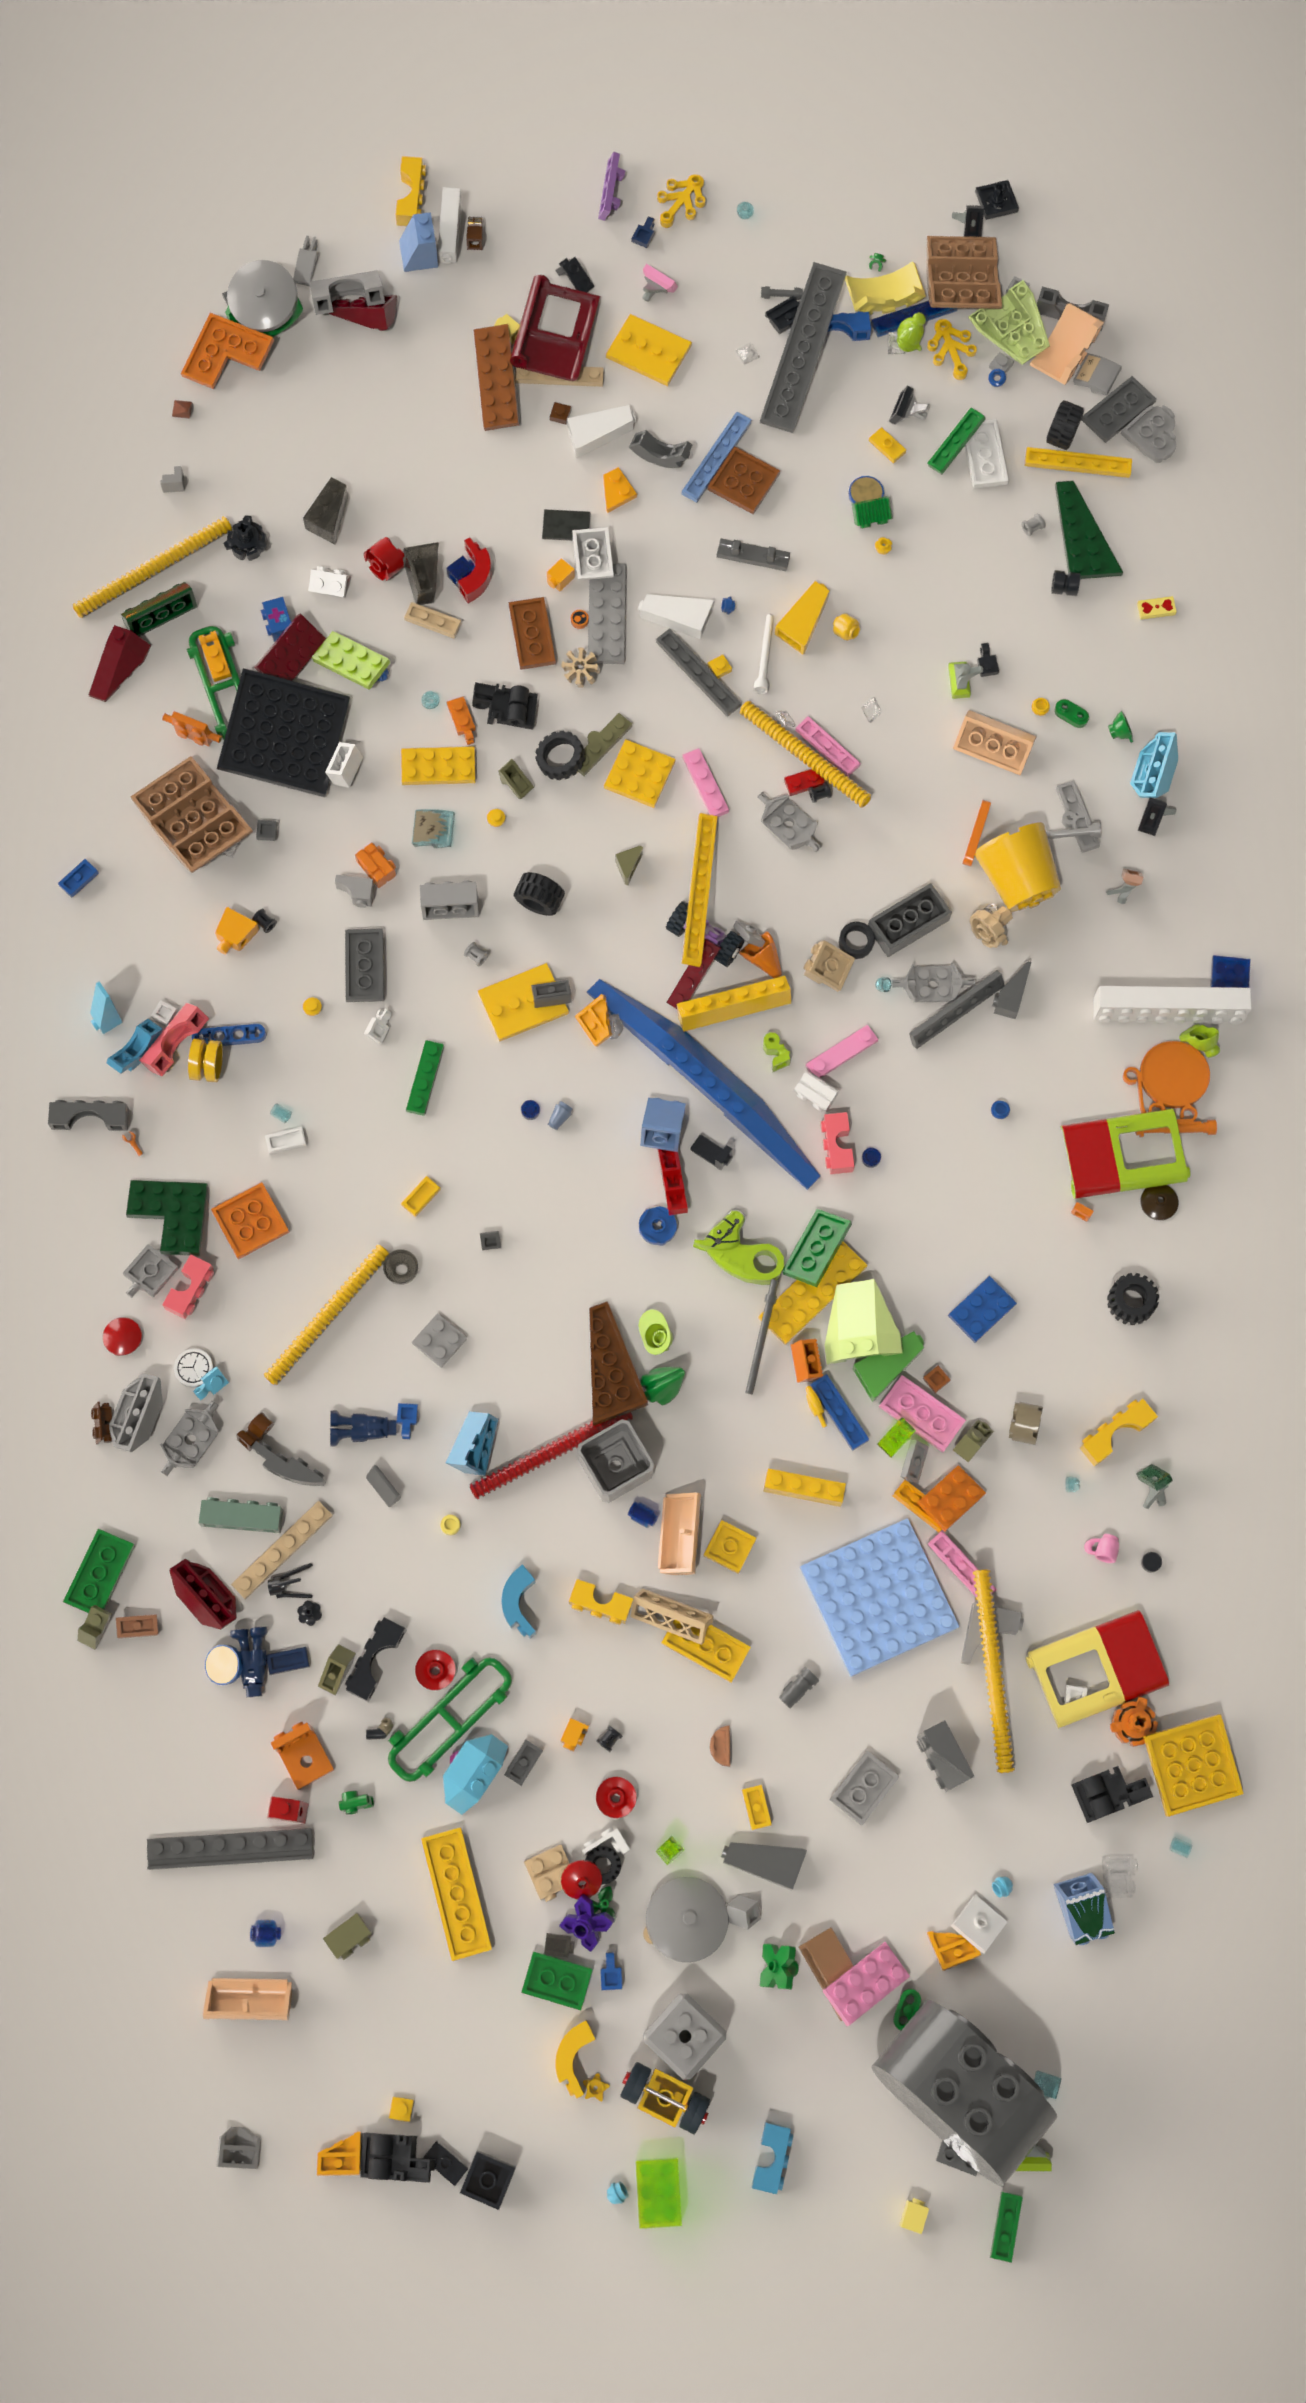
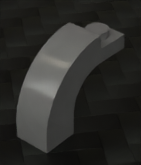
M645 430L635 433L629 449L642 459L665 468H679L682 461H685L690 456V450L693 445L689 441L675 445L666 444L657 440Z

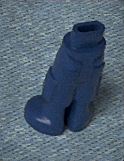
M331 1410L330 1427L352 1426V1429L330 1428V1447H336L339 1441L344 1438H351L353 1442H365L367 1440L388 1438V1435H397V1420H388V1417L369 1416L364 1413H353L351 1417L340 1415L337 1410Z
M267 1627L250 1628V1633L249 1629L230 1631L231 1638L238 1640L241 1651H239L242 1657L241 1664H243L241 1680L243 1689H246V1698L262 1696V1687H265V1665L267 1660L266 1650L262 1649V1641L268 1633ZM250 1635H251L252 1640H253V1650H252V1651H250V1649H249V1638H250Z

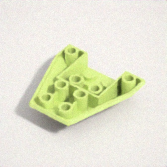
M1024 280L1011 287L1006 295L1001 297L1002 309L980 308L968 317L978 332L1021 365L1050 346L1034 295Z

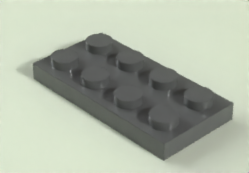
M1131 376L1085 413L1081 420L1106 443L1143 410L1153 405L1157 398Z
M383 929L345 930L346 1002L384 1001Z

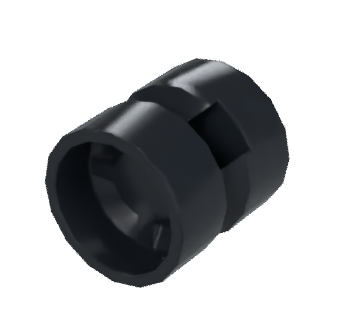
M1054 570L1051 594L1062 595L1065 592L1066 595L1077 596L1080 573L1069 572L1066 575L1064 571Z

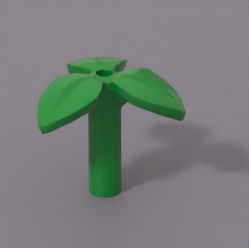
M611 1886L604 1887L599 1892V1903L592 1900L594 1914L601 1910V1913L607 1912L616 1920L615 1911L613 1908L608 1907L609 1902L613 1898Z

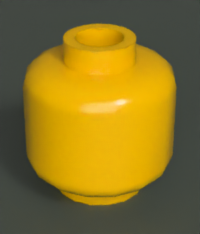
M842 614L834 619L833 632L846 641L855 639L860 632L859 622L848 614Z

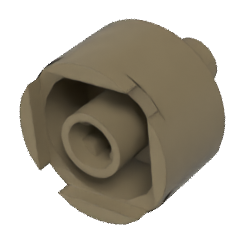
M1023 1402L1015 1403L1013 1420L1015 1422L1011 1421L1009 1438H1012L1013 1441L1036 1445L1043 1407Z

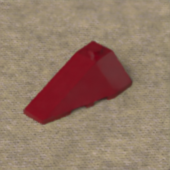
M384 295L385 303L372 306L367 305L365 297H359V299L352 302L349 299L334 300L332 302L333 312L327 314L371 329L385 331L394 323L397 295Z
M114 625L105 644L88 694L89 697L106 702L120 688V684L127 677L129 678L138 666L144 663L151 645L131 630Z

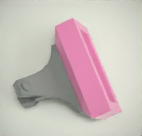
M645 265L643 272L647 285L643 288V291H645L642 297L643 300L648 302L658 292L674 293L678 286L674 280L650 265Z

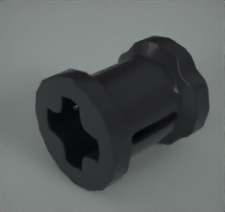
M827 782L815 788H808L813 803L825 797L831 798V791Z
M264 909L258 910L252 918L253 921L263 928L265 933H269L277 924V921L271 919Z
M608 1725L606 1733L601 1739H597L596 1742L608 1752H611L612 1746L623 1736Z

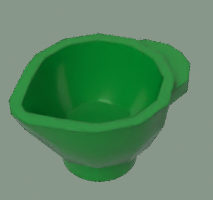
M1121 711L1115 717L1113 723L1108 725L1110 734L1113 739L1117 737L1129 739L1132 743L1134 741L1131 728L1125 714Z

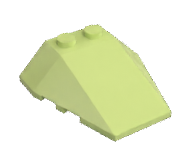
M875 1279L836 1285L825 1340L827 1364L846 1362L847 1359L874 1355L889 1356L903 1354L901 1334L894 1323Z

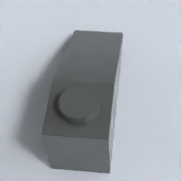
M1028 961L1001 989L999 996L995 995L992 1004L995 1007L994 1014L1016 1019L1031 962Z

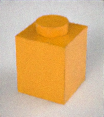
M562 558L547 571V583L550 587L556 588L560 592L575 578L574 568Z

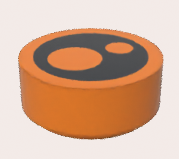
M576 610L571 614V624L573 627L582 629L588 625L589 617L585 611Z

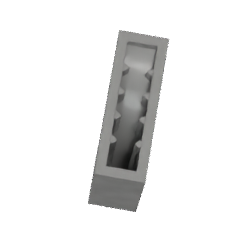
M974 1602L971 1607L961 1663L966 1665L971 1663L975 1650L983 1641V1638H980L982 1632L979 1630L981 1625H979L980 1619H978V1616H980V1613L977 1612L979 1606H976L977 1602ZM993 1606L995 1608L994 1614H996V1617L994 1619L997 1621L995 1627H998V1630H996L998 1635H1016L1018 1630H1022L1024 1619L1021 1618L1022 1613Z

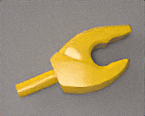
M807 1386L806 1398L809 1408L814 1417L818 1416L822 1427H827L822 1416L824 1413L822 1404L812 1387Z

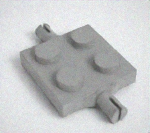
M147 1244L123 1272V1275L133 1283L126 1294L133 1298L140 1289L154 1298L179 1269L178 1266L170 1261L169 1255L161 1254L159 1250Z

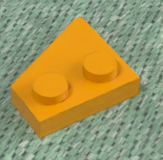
M601 994L575 1016L594 1046L597 1047L612 1036L606 996Z
M934 1931L927 1932L942 1971L981 1956L980 1951L962 1935L935 1933Z

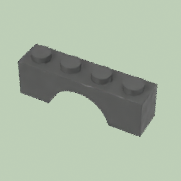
M1042 286L1037 307L1040 315L1060 319L1066 305L1070 302L1066 301L1058 290ZM1095 300L1087 304L1070 303L1103 322L1105 321L1109 304Z
M56 1100L55 1102H49L48 1125L51 1130H71L74 1123L80 1118L96 1116L104 1121L109 1131H128L129 1108L122 1101L105 1103L104 1101L96 1100L93 1103H86L83 1100H75L74 1102Z

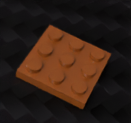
M734 446L708 485L707 490L754 514L780 475V470Z

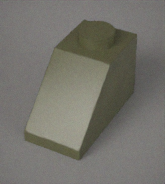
M338 1644L328 1657L318 1687L336 1695L351 1668L356 1653Z

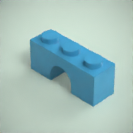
M765 2122L761 2145L771 2147L775 2153V2159L768 2167L756 2165L752 2189L777 2194L778 2190L782 2191L784 2177H781L782 2169L787 2168L789 2160L786 2150L787 2146L791 2147L794 2135L790 2133V2128Z

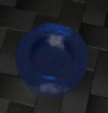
M527 1100L521 1106V1114L527 1120H534L540 1114V1107L537 1102Z
M867 1148L862 1154V1163L869 1168L879 1165L881 1160L880 1152L875 1148Z

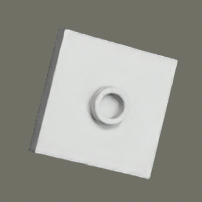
M975 1894L951 1927L984 1954L1007 1921Z

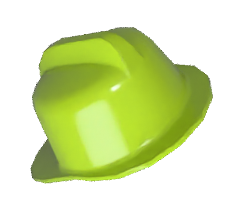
M653 1309L647 1310L639 1319L640 1335L646 1350L650 1354H662L664 1351L669 1350L673 1342V1334L661 1312Z

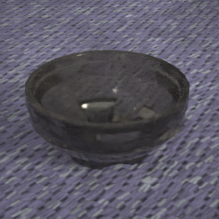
M395 1250L385 1258L383 1271L387 1279L392 1283L398 1285L408 1284L418 1273V1261L407 1250ZM399 1265L407 1267V1272L404 1275L396 1273V1268Z

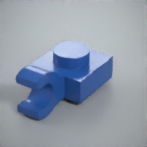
M398 1403L397 1424L402 1425V1439H410L411 1425H417L418 1404Z
M614 1952L606 1953L607 1968L600 1969L601 1990L622 1989L621 1967L615 1968Z

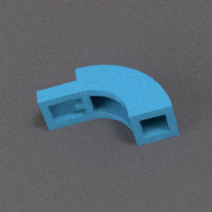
M146 1019L136 1026L135 1032L128 1043L108 1057L106 1064L120 1074L126 1070L131 1072L141 1063L139 1060L160 1036L163 1029L150 1019Z

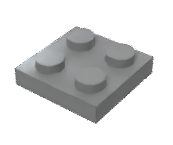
M437 1313L412 1341V1344L442 1368L467 1340V1337Z

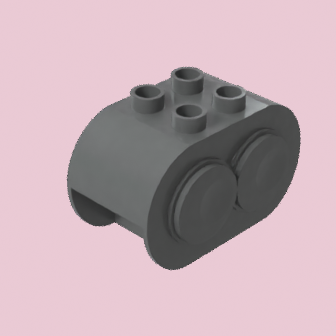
M926 2000L872 2065L875 2075L896 2098L965 2160L966 2163L999 2186L1005 2185L1057 2119L1055 2110L1043 2097L1042 2089L1024 2070L1004 2055L997 2053L992 2042L969 2020L956 2011H948L931 2000Z

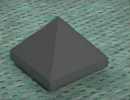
M499 1231L480 1233L482 1250L501 1248Z

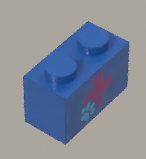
M283 597L262 602L264 609L261 610L263 620L268 622V625H265L268 636L272 635L274 642L291 623Z

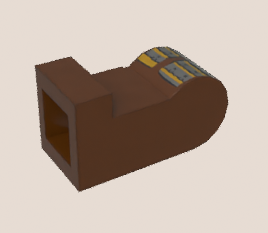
M468 217L466 233L467 250H483L482 217ZM470 241H479V243L477 245H473L470 243Z

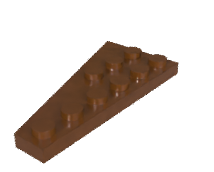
M608 1301L589 1308L593 1426L648 1406V1401Z

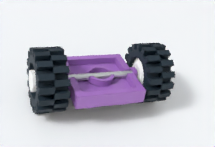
M682 901L679 903L666 924V930L678 937L685 932L688 910L687 902ZM706 920L704 938L722 948L715 960L728 967L737 957V954H739L744 944V939L733 931L725 935L724 930L719 927H712L709 925V921Z

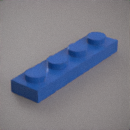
M827 1374L810 1384L852 1451L869 1441L866 1433Z

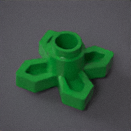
M763 1944L762 1957L767 1967L760 1974V1987L774 1988L777 1985L779 1989L792 1990L793 1977L799 1971L798 1962L795 1960L796 1947L781 1945L779 1949L777 1945Z

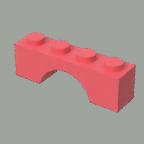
M186 1003L139 1061L152 1073L163 1076L174 1063L173 1053L176 1047L186 1037L198 1033L209 1018L197 1006Z

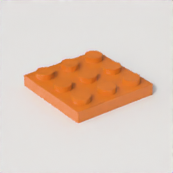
M262 1182L211 1209L238 1260L290 1233Z

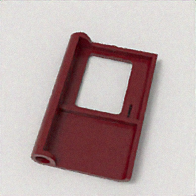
M545 275L534 276L510 357V363L520 369L567 381H576L579 377L600 296L551 284ZM548 295L580 303L571 337L538 329Z

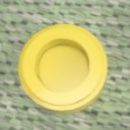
M447 1515L441 1520L440 1526L446 1535H455L459 1532L461 1524L455 1515Z

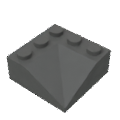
M945 1720L917 1736L918 1741L916 1743L921 1752L926 1753L928 1757L926 1763L931 1771H935L937 1775L936 1782L941 1790L944 1788L945 1792L974 1777Z

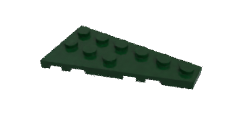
M1074 481L1056 482L1055 490L1068 573H1080V579L1122 576L1123 571Z

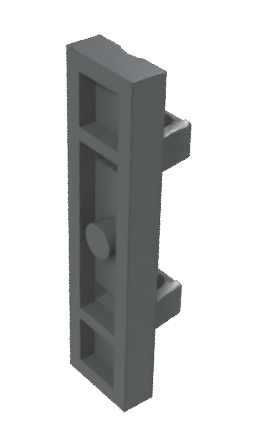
M720 538L717 558L781 571L787 570L790 552L776 550L774 547L766 548L741 543L740 540L735 539L731 541Z

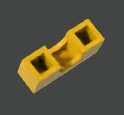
M576 1579L569 1599L572 1609L583 1612V1609L590 1611V1615L600 1619L602 1616L610 1618L609 1622L617 1625L626 1623L633 1598L614 1592L609 1603L599 1604L593 1597L596 1585Z

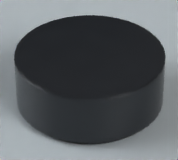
M1155 1552L1146 1553L1141 1559L1142 1568L1149 1573L1159 1570L1162 1566V1559L1159 1554Z

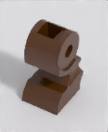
M263 1412L258 1414L250 1422L247 1432L241 1430L236 1434L237 1441L248 1451H251L255 1441H261L264 1435L272 1429L274 1422L267 1418Z

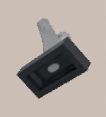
M907 385L899 394L889 422L895 425L910 416L924 420L927 416L925 411H927L929 406L928 404L916 403L915 396H913L914 389Z

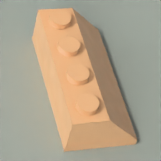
M969 710L965 715L953 749L1021 775L1037 736Z

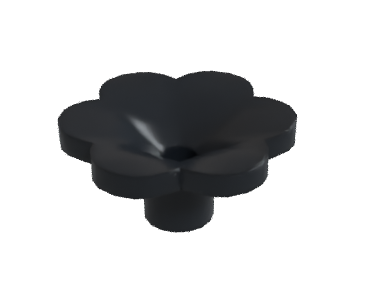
M305 1601L303 1606H299L297 1609L299 1622L313 1626L316 1621L322 1618L320 1605L311 1601Z

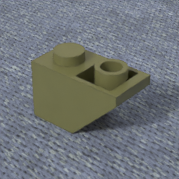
M978 1419L953 1451L969 1462L994 1431L987 1423Z

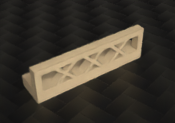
M641 1589L633 1598L630 1617L702 1645L705 1641L706 1630L713 1623L714 1615L646 1589ZM638 1605L644 1607L647 1612L646 1615L637 1613ZM654 1614H662L665 1621H658ZM672 1621H680L683 1628H676ZM696 1627L700 1629V1635H694L690 1628Z

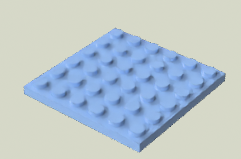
M908 1518L800 1566L801 1572L850 1677L959 1628Z

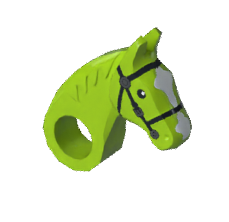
M734 1210L728 1213L712 1228L704 1240H694V1248L706 1251L720 1268L744 1282L770 1285L771 1279L778 1280L782 1274L784 1256L777 1247L771 1244L744 1245L740 1243V1229L745 1222V1216L740 1211ZM761 1255H766L774 1260L776 1268L774 1271L764 1274L756 1270L753 1261Z

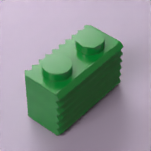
M887 496L852 503L854 523L860 526V528L871 527V523L875 522L878 525L886 524L888 520L892 519L890 500Z

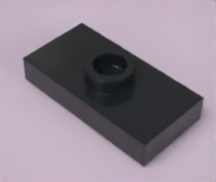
M438 2141L433 2144L423 2157L436 2159L435 2170L454 2186L469 2169Z

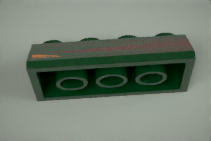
M186 582L174 585L165 592L158 593L149 600L142 601L133 608L126 609L121 613V617L128 630L141 636L197 608L192 588Z

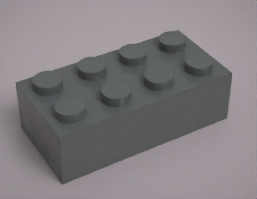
M932 883L871 918L868 926L874 932L875 940L887 957H890L948 922L952 911Z

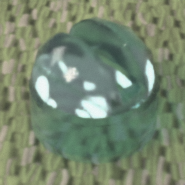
M881 977L876 980L875 987L878 991H890L892 986L890 978Z
M1066 1477V1492L1078 1491L1080 1489L1079 1479L1076 1477Z

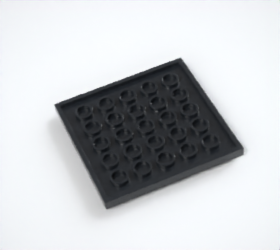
M243 668L217 770L325 797L330 780L325 772L339 744L350 696Z

